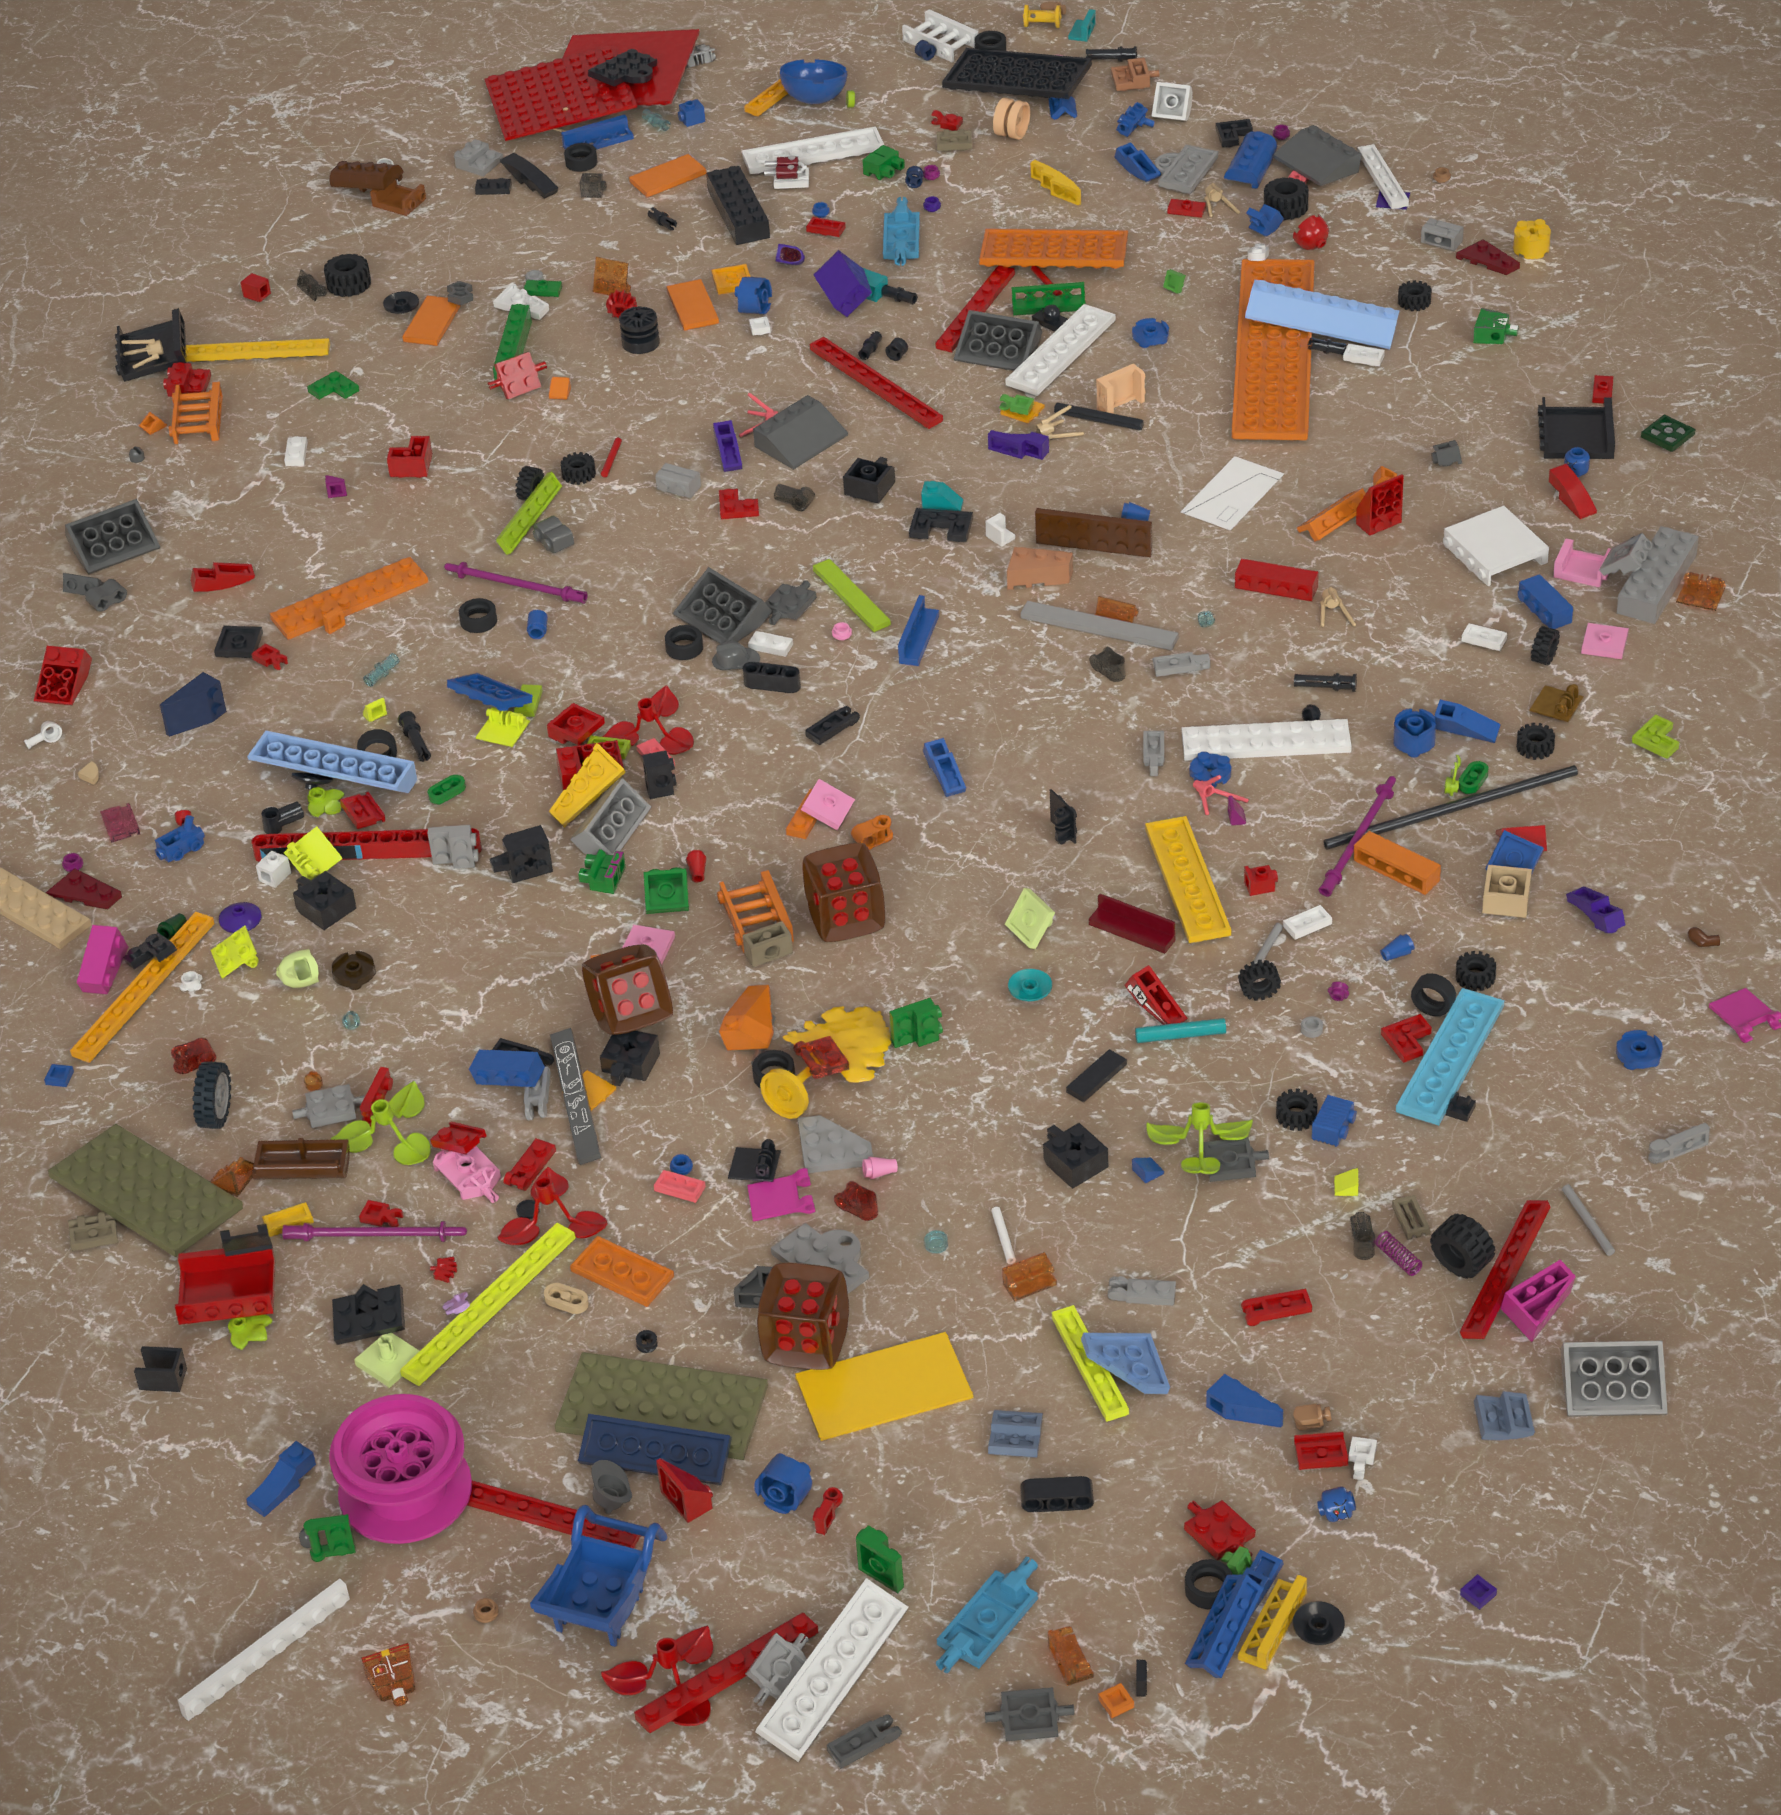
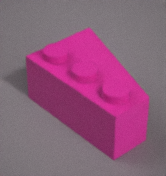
M92 925L77 979V984L82 992L108 994L123 961V957L129 948L117 927Z
M1558 1260L1505 1292L1501 1310L1533 1342L1571 1293L1576 1276L1561 1260Z

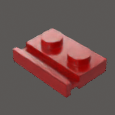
M365 792V795L362 796L357 794L340 799L342 809L357 829L377 824V821L380 820L385 822L384 812L369 792Z
M451 1121L449 1127L440 1129L430 1141L432 1147L467 1154L480 1143V1138H486L487 1135L483 1128Z
M1344 1432L1294 1435L1299 1470L1348 1466Z

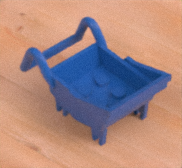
M580 1506L573 1522L571 1551L564 1565H556L552 1575L530 1602L531 1609H534L536 1613L553 1618L557 1632L562 1633V1624L566 1625L567 1622L607 1632L610 1645L616 1647V1639L621 1638V1628L632 1613L636 1601H639V1593L643 1592V1582L652 1558L654 1539L663 1542L668 1537L667 1533L658 1523H652L649 1527H644L597 1515L589 1506ZM585 1518L591 1524L644 1536L642 1551L583 1536L582 1531Z

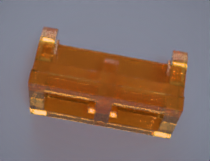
M1043 1252L1002 1268L1003 1285L1015 1302L1056 1286L1057 1280L1052 1274L1055 1272V1269L1047 1258L1046 1253Z
M1070 1626L1048 1631V1647L1067 1686L1094 1678V1673L1090 1669L1091 1666L1087 1662L1075 1634H1070L1073 1632Z

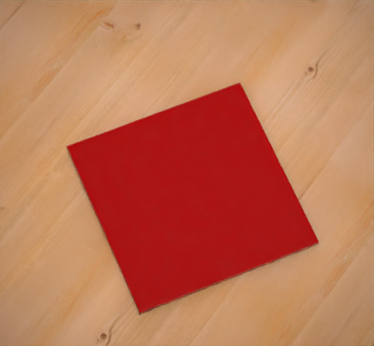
M700 30L572 35L562 59L573 54H583L589 50H599L605 46H614L617 55L629 49H635L642 54H648L650 57L657 59V66L652 68V79L645 83H629L637 105H668L673 102Z
M605 46L599 50H589L583 54H573L564 59L557 58L552 62H542L536 66L523 67L520 70L507 71L501 75H491L485 78V84L505 141L637 108V103L628 82H623L614 87L588 76L589 69L617 56L614 46Z

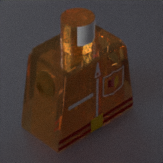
M401 1644L361 1657L365 1676L379 1700L384 1702L392 1699L395 1706L405 1705L408 1702L407 1694L416 1690L409 1644Z

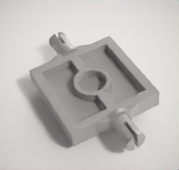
M349 1084L305 1093L307 1101L305 1108L292 1110L294 1120L307 1117L311 1122L312 1128L356 1119V1106L361 1105L366 1095L354 1097Z
M777 1633L770 1638L745 1673L761 1688L753 1699L755 1703L759 1701L757 1705L763 1706L768 1696L778 1700L803 1666L807 1658L801 1650L809 1640L807 1636L803 1639L805 1635L800 1633L794 1643L785 1641Z

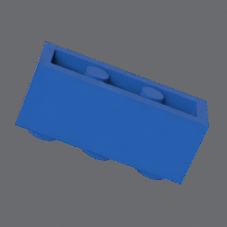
M1540 574L1519 582L1518 598L1529 607L1532 613H1535L1540 618L1543 624L1549 628L1557 629L1572 623L1573 606Z
M479 1049L469 1070L476 1084L535 1087L545 1067L538 1052Z

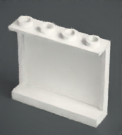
M1505 506L1444 528V546L1487 586L1491 585V575L1529 560L1535 559L1540 565L1548 563L1549 547Z

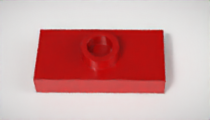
M1171 199L1167 208V214L1202 218L1206 209V203L1187 199Z
M812 217L806 226V232L840 237L846 228V224L841 221Z
M1594 376L1592 403L1603 404L1604 397H1612L1614 376Z

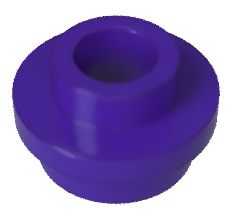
M934 196L927 197L923 203V208L929 212H935L941 207V202Z

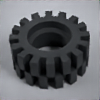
M1413 280L1412 283L1410 281H1407V284L1402 283V286H1399L1398 304L1401 308L1405 307V310H1425L1431 304V286H1427L1426 282L1422 284V281L1417 283L1416 280Z
M574 452L572 456L568 454L567 457H563V460H561L562 478L565 482H570L573 485L577 482V485H580V482L585 484L587 483L586 480L590 482L595 477V461L592 455L589 456L588 453L583 455V452L576 454Z
M522 467L518 473L519 477L516 479L518 482L515 485L517 487L515 493H517L518 499L526 501L541 482L544 473L539 468Z
M1545 626L1539 628V632L1536 633V638H1534V644H1532L1531 661L1547 666L1551 664L1560 641L1558 640L1560 638L1559 630Z
M1531 723V726L1525 724V728L1522 726L1520 731L1518 730L1516 748L1520 755L1524 756L1526 754L1527 759L1531 756L1533 760L1539 757L1541 760L1544 759V756L1547 758L1553 753L1555 733H1553L1552 728L1549 729L1548 725L1543 727L1542 723H1539V725Z
M1471 951L1470 955L1466 952L1464 956H1459V960L1456 962L1455 977L1457 983L1460 982L1459 985L1461 987L1466 985L1465 989L1468 990L1471 987L1473 991H1477V988H1480V991H1483L1485 987L1487 989L1490 988L1496 979V962H1494V958H1489L1490 955L1487 953L1483 955L1482 951H1479V954ZM1470 970H1480L1482 972H1472Z
M1258 960L1256 964L1254 961L1250 962L1251 966L1246 964L1244 966L1245 970L1241 969L1240 974H1238V981L1245 997L1247 996L1250 1000L1253 998L1254 1001H1258V998L1265 1000V996L1270 998L1272 997L1271 993L1276 994L1278 992L1277 989L1281 987V979L1274 963H1269L1268 960H1265L1263 963L1262 960ZM1265 978L1260 982H1255L1258 979Z
M1289 1089L1288 1094L1284 1091L1281 1096H1278L1276 1101V1119H1278V1123H1283L1284 1128L1290 1126L1292 1131H1294V1128H1298V1131H1302V1127L1308 1129L1309 1125L1312 1126L1317 1116L1318 1103L1316 1097L1313 1098L1314 1095L1312 1093L1307 1095V1090L1300 1092V1089H1296V1092H1293L1292 1089ZM1301 1108L1303 1111L1295 1112L1289 1109Z

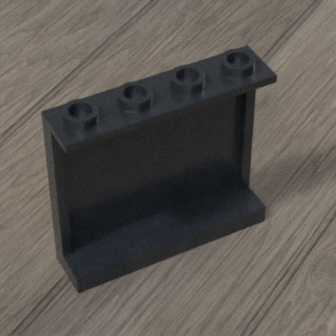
M179 308L172 310V320L126 334H123L120 326H117V334H115L117 354L115 358L118 365H115L117 374L122 376L124 382L167 370L168 367H172L173 363H187L185 321ZM122 340H160L164 354L159 355V359L152 360L135 369L133 365L152 355H148L147 352L123 355L124 352L146 348L148 344H122Z
M1542 397V405H1538L1540 451H1543L1544 459H1564L1565 454L1575 447L1583 448L1589 453L1590 459H1614L1615 433L1612 397H1604L1603 407H1546L1545 397Z

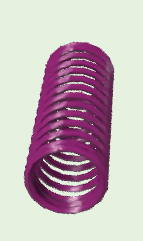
M1384 1231L1378 1235L1375 1245L1409 1276H1414L1421 1270L1422 1261L1417 1259L1389 1231ZM1388 1234V1235H1386V1236H1384V1237L1382 1238V1240H1381V1242H1380V1245H1378V1242H1379L1380 1238H1381L1383 1235ZM1416 1263H1418V1265L1416 1266V1268H1414L1412 1271H1410V1269H1411L1412 1267H1414V1265H1415Z

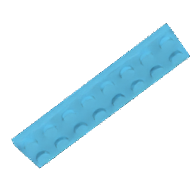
M1465 988L1461 989L1396 1105L1397 1113L1438 1126L1440 1125L1454 1094L1458 1092L1504 1007V1000Z

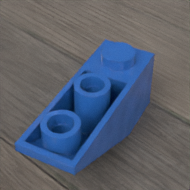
M1441 699L1434 715L1437 730L1492 743L1496 742L1501 726L1500 723L1461 704Z
M1224 1374L1206 1391V1407L1225 1419L1280 1428L1283 1426V1409L1278 1404L1262 1397L1258 1392L1242 1385L1237 1379Z

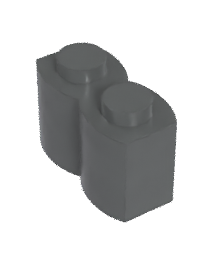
M550 516L533 524V536L536 541H540L546 550L557 553L574 545L573 533L556 516Z

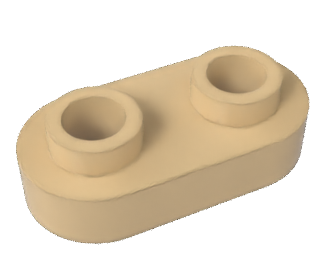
M552 1283L544 1289L545 1302L551 1307L572 1314H580L586 1311L589 1306L588 1296L582 1290L561 1283Z

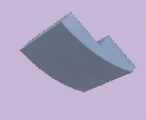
M1503 1391L1500 1398L1476 1395L1474 1406L1482 1440H1510L1534 1435L1535 1430L1526 1394Z
M994 1410L988 1454L1038 1457L1043 1413Z

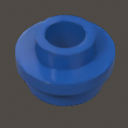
M824 202L815 203L812 209V214L818 218H823L830 213L828 205Z
M684 1154L674 1156L670 1162L671 1172L686 1175L693 1169L691 1159Z

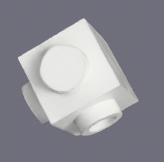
M274 851L269 852L256 865L259 881L274 888L291 874L288 857Z

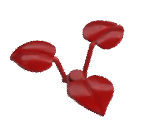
M667 685L656 692L651 698H643L638 702L640 713L637 714L636 727L631 722L622 721L613 725L602 736L630 740L631 746H633L639 740L637 731L640 730L641 719L646 722L655 720L665 735L661 739L660 745L669 755L683 753L694 745L693 736L687 729L675 727L668 733L659 720L660 716H671L679 707L677 697Z
M547 1167L536 1179L530 1191L532 1198L535 1200L533 1220L530 1221V1219L524 1217L515 1218L502 1228L497 1238L499 1241L509 1245H523L533 1241L540 1233L539 1227L535 1225L538 1220L540 1202L544 1205H549L556 1200L569 1222H571L568 1229L575 1232L576 1238L591 1237L603 1230L608 1225L605 1217L593 1211H581L575 1218L571 1217L559 1198L568 1190V1181L550 1167Z
M709 1626L695 1629L676 1640L672 1638L660 1639L656 1644L657 1654L652 1655L653 1661L649 1671L639 1661H628L618 1664L610 1670L601 1671L604 1682L611 1690L618 1694H638L646 1689V1680L652 1677L658 1662L664 1669H672L676 1686H679L681 1682L676 1666L678 1661L685 1660L689 1664H699L708 1660L713 1654V1642ZM707 1699L672 1720V1722L681 1726H697L705 1723L711 1714L709 1700Z

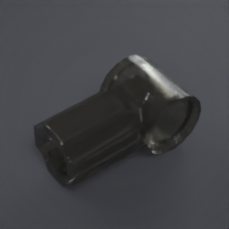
M778 484L774 492V499L791 504L795 510L802 512L815 499V493L809 487L796 489Z
M1356 1212L1355 1215L1350 1217L1354 1255L1358 1259L1368 1260L1375 1255V1233L1372 1229L1370 1215L1365 1214V1212Z

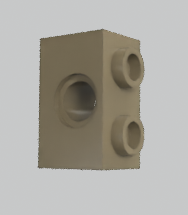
M783 921L743 935L744 954L753 967L793 953L791 933Z

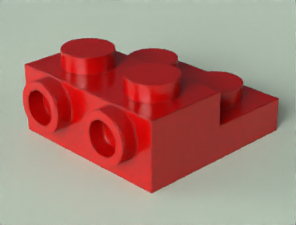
M173 363L172 367L167 369L168 378H164L163 387L167 390L168 397H172V393H175L176 385L180 386L181 394L206 392L211 378V370L192 369L191 363Z
M572 703L547 724L548 737L562 744L570 741L580 745L605 724V719L599 714Z

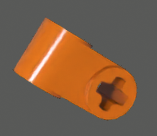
M879 815L864 823L857 824L852 829L851 836L856 843H864L869 850L887 843L893 839V832L890 830L891 818L887 815Z

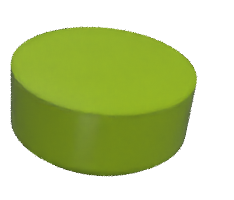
M853 90L846 91L847 108H854L855 92Z

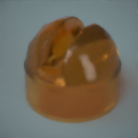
M311 1071L305 1075L304 1083L307 1090L316 1091L322 1087V1077L318 1072Z

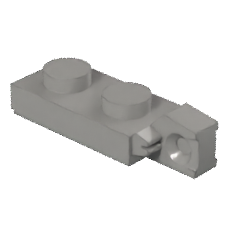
M1193 652L1152 658L1156 677L1210 668L1209 654L1193 655Z
M1143 731V763H1145V766H1150V776H1158V766H1163L1164 731Z

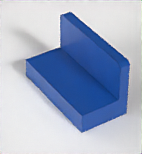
M1072 96L1069 99L1048 98L1050 114L1054 120L1058 119L1064 112L1073 118L1077 117L1076 103Z

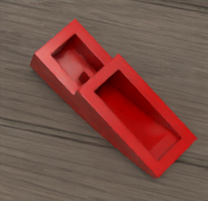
M1567 464L1549 469V483L1559 492V499L1579 519L1597 514V509L1587 490Z
M213 562L212 569L193 568L190 581L193 592H208L246 583L254 579L255 574L252 564Z

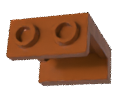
M396 180L385 190L372 189L370 191L373 207L404 216L409 215L426 199L423 184H420L415 189L397 185Z

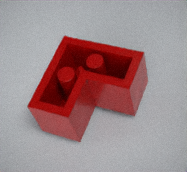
M411 436L408 447L389 448L387 464L390 477H427L433 454L430 436Z

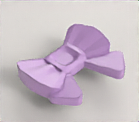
M467 1292L454 1295V1298L442 1306L444 1310L448 1309L445 1311L447 1315L462 1313L470 1306L469 1302L465 1300L469 1296Z

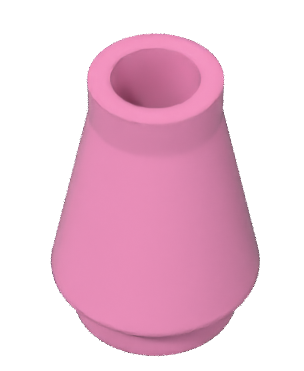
M869 1156L868 1159H863L862 1161L863 1175L865 1178L874 1179L890 1173H896L897 1161L896 1159Z

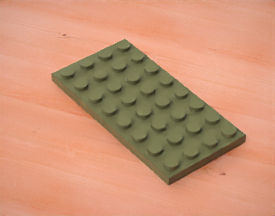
M114 1124L48 1170L51 1179L100 1210L105 1211V1213L174 1257H177L178 1254L184 1252L243 1209L242 1201L118 1124Z
M582 1352L556 1420L555 1431L583 1436L588 1414L712 1432L730 1435L732 1440L728 1458L744 1460L768 1388V1379Z

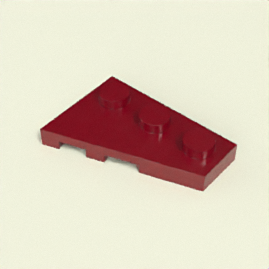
M1484 239L1456 252V259L1458 260L1465 258L1470 260L1471 264H1483L1487 266V269L1504 275L1520 269L1519 261Z
M76 868L45 892L53 898L64 899V902L72 903L74 900L84 902L85 906L107 910L122 898L120 890Z

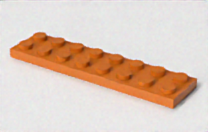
M407 557L285 608L278 609L270 613V618L286 639L289 640L324 626L322 615L336 607H340L343 610L344 617L426 584L428 583V576L411 557Z

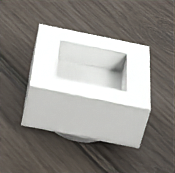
M767 317L749 319L752 335L771 333Z

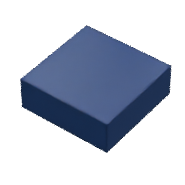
M51 1064L44 1079L45 1084L67 1087L74 1073L73 1066Z

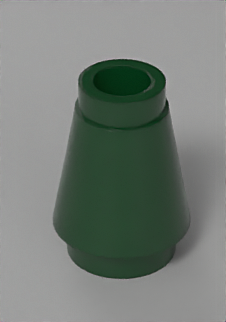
M178 913L159 923L157 933L170 940L187 922L186 917Z

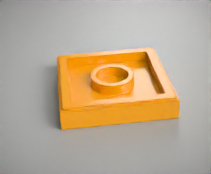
M747 264L711 270L718 295L735 292V287L739 286L742 277H751Z

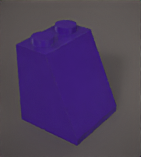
M839 250L813 274L833 307L846 317L872 293L864 269Z

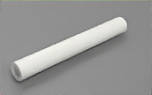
M994 1207L991 1212L1007 1263L1013 1264L1016 1262V1258L1001 1209Z

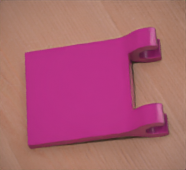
M1747 988L1709 1003V1008L1736 1031L1743 1043L1753 1040L1749 1035V1032L1753 1031L1752 1027L1765 1021L1768 1022L1773 1030L1781 1028V1023L1778 1021L1781 1019V1013L1771 1010Z
M799 1169L790 1176L774 1179V1182L763 1181L747 1185L753 1222L795 1212L806 1214L816 1212L812 1195H806L799 1200L797 1186L807 1187L811 1185L808 1169Z

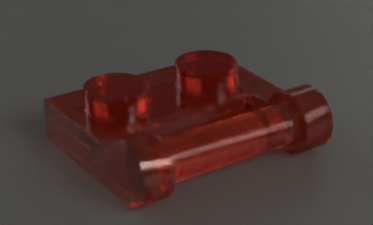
M831 1036L807 1043L799 1041L793 1047L795 1053L801 1056L809 1067V1072L814 1079L849 1070L848 1060ZM810 1053L814 1054L820 1064L816 1063Z

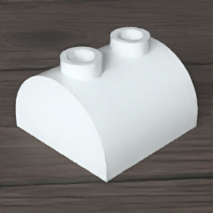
M1157 82L1152 117L1187 121L1192 106V87L1189 85Z

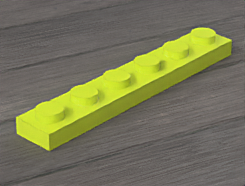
M1072 1305L1053 1311L1052 1320L1105 1421L1108 1422L1129 1415V1408L1110 1372L1086 1356L1081 1338L1083 1333H1088L1075 1306Z

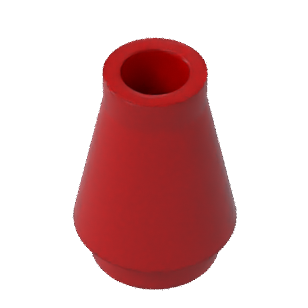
M701 850L690 851L686 857V863L694 882H702L705 879L704 873L707 857Z

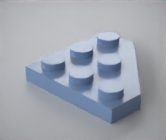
M1083 1333L1081 1341L1087 1358L1144 1394H1168L1170 1385L1151 1333Z

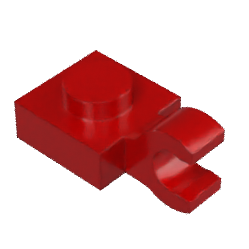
M934 110L931 116L937 117L933 118L931 123L940 125L942 129L957 131L963 123V117L956 116L955 114H946L944 116L938 110Z

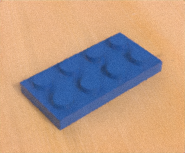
M479 673L447 680V688L455 690V693L465 694L470 699L480 700L483 704L492 705L500 711H507L511 707H523L524 704L532 703V694Z

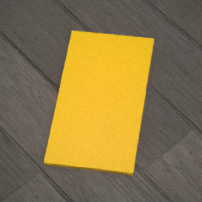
M939 1333L838 1361L831 1369H810L795 1373V1380L798 1382L820 1441L972 1399L973 1392L947 1333Z

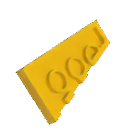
M598 743L593 747L591 755L586 757L582 763L583 766L579 772L572 777L570 785L566 790H563L549 810V813L564 828L626 773L624 768Z

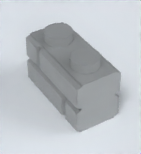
M1429 218L1421 230V243L1455 251L1463 241L1464 227Z
M665 463L655 476L658 490L667 491L678 496L692 498L701 487L699 472Z

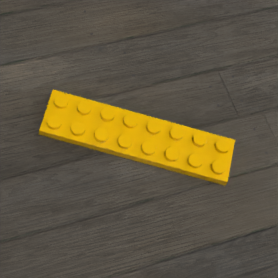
M1187 816L1145 823L1147 836L1188 942L1194 943L1231 936V927Z

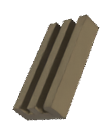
M1415 1195L1392 1200V1208L1407 1240L1412 1239L1413 1235L1416 1238L1421 1237L1422 1233L1425 1236L1430 1235V1227ZM1407 1203L1411 1204L1421 1227L1417 1226L1414 1216L1410 1211ZM1400 1205L1402 1206V1208H1403V1210H1404V1212H1405V1214H1406V1217H1407V1219H1408V1221H1409V1223H1410L1412 1229H1410V1226H1409V1224H1408V1222H1407V1220H1406V1218H1405V1216H1404V1214H1403V1211H1402Z

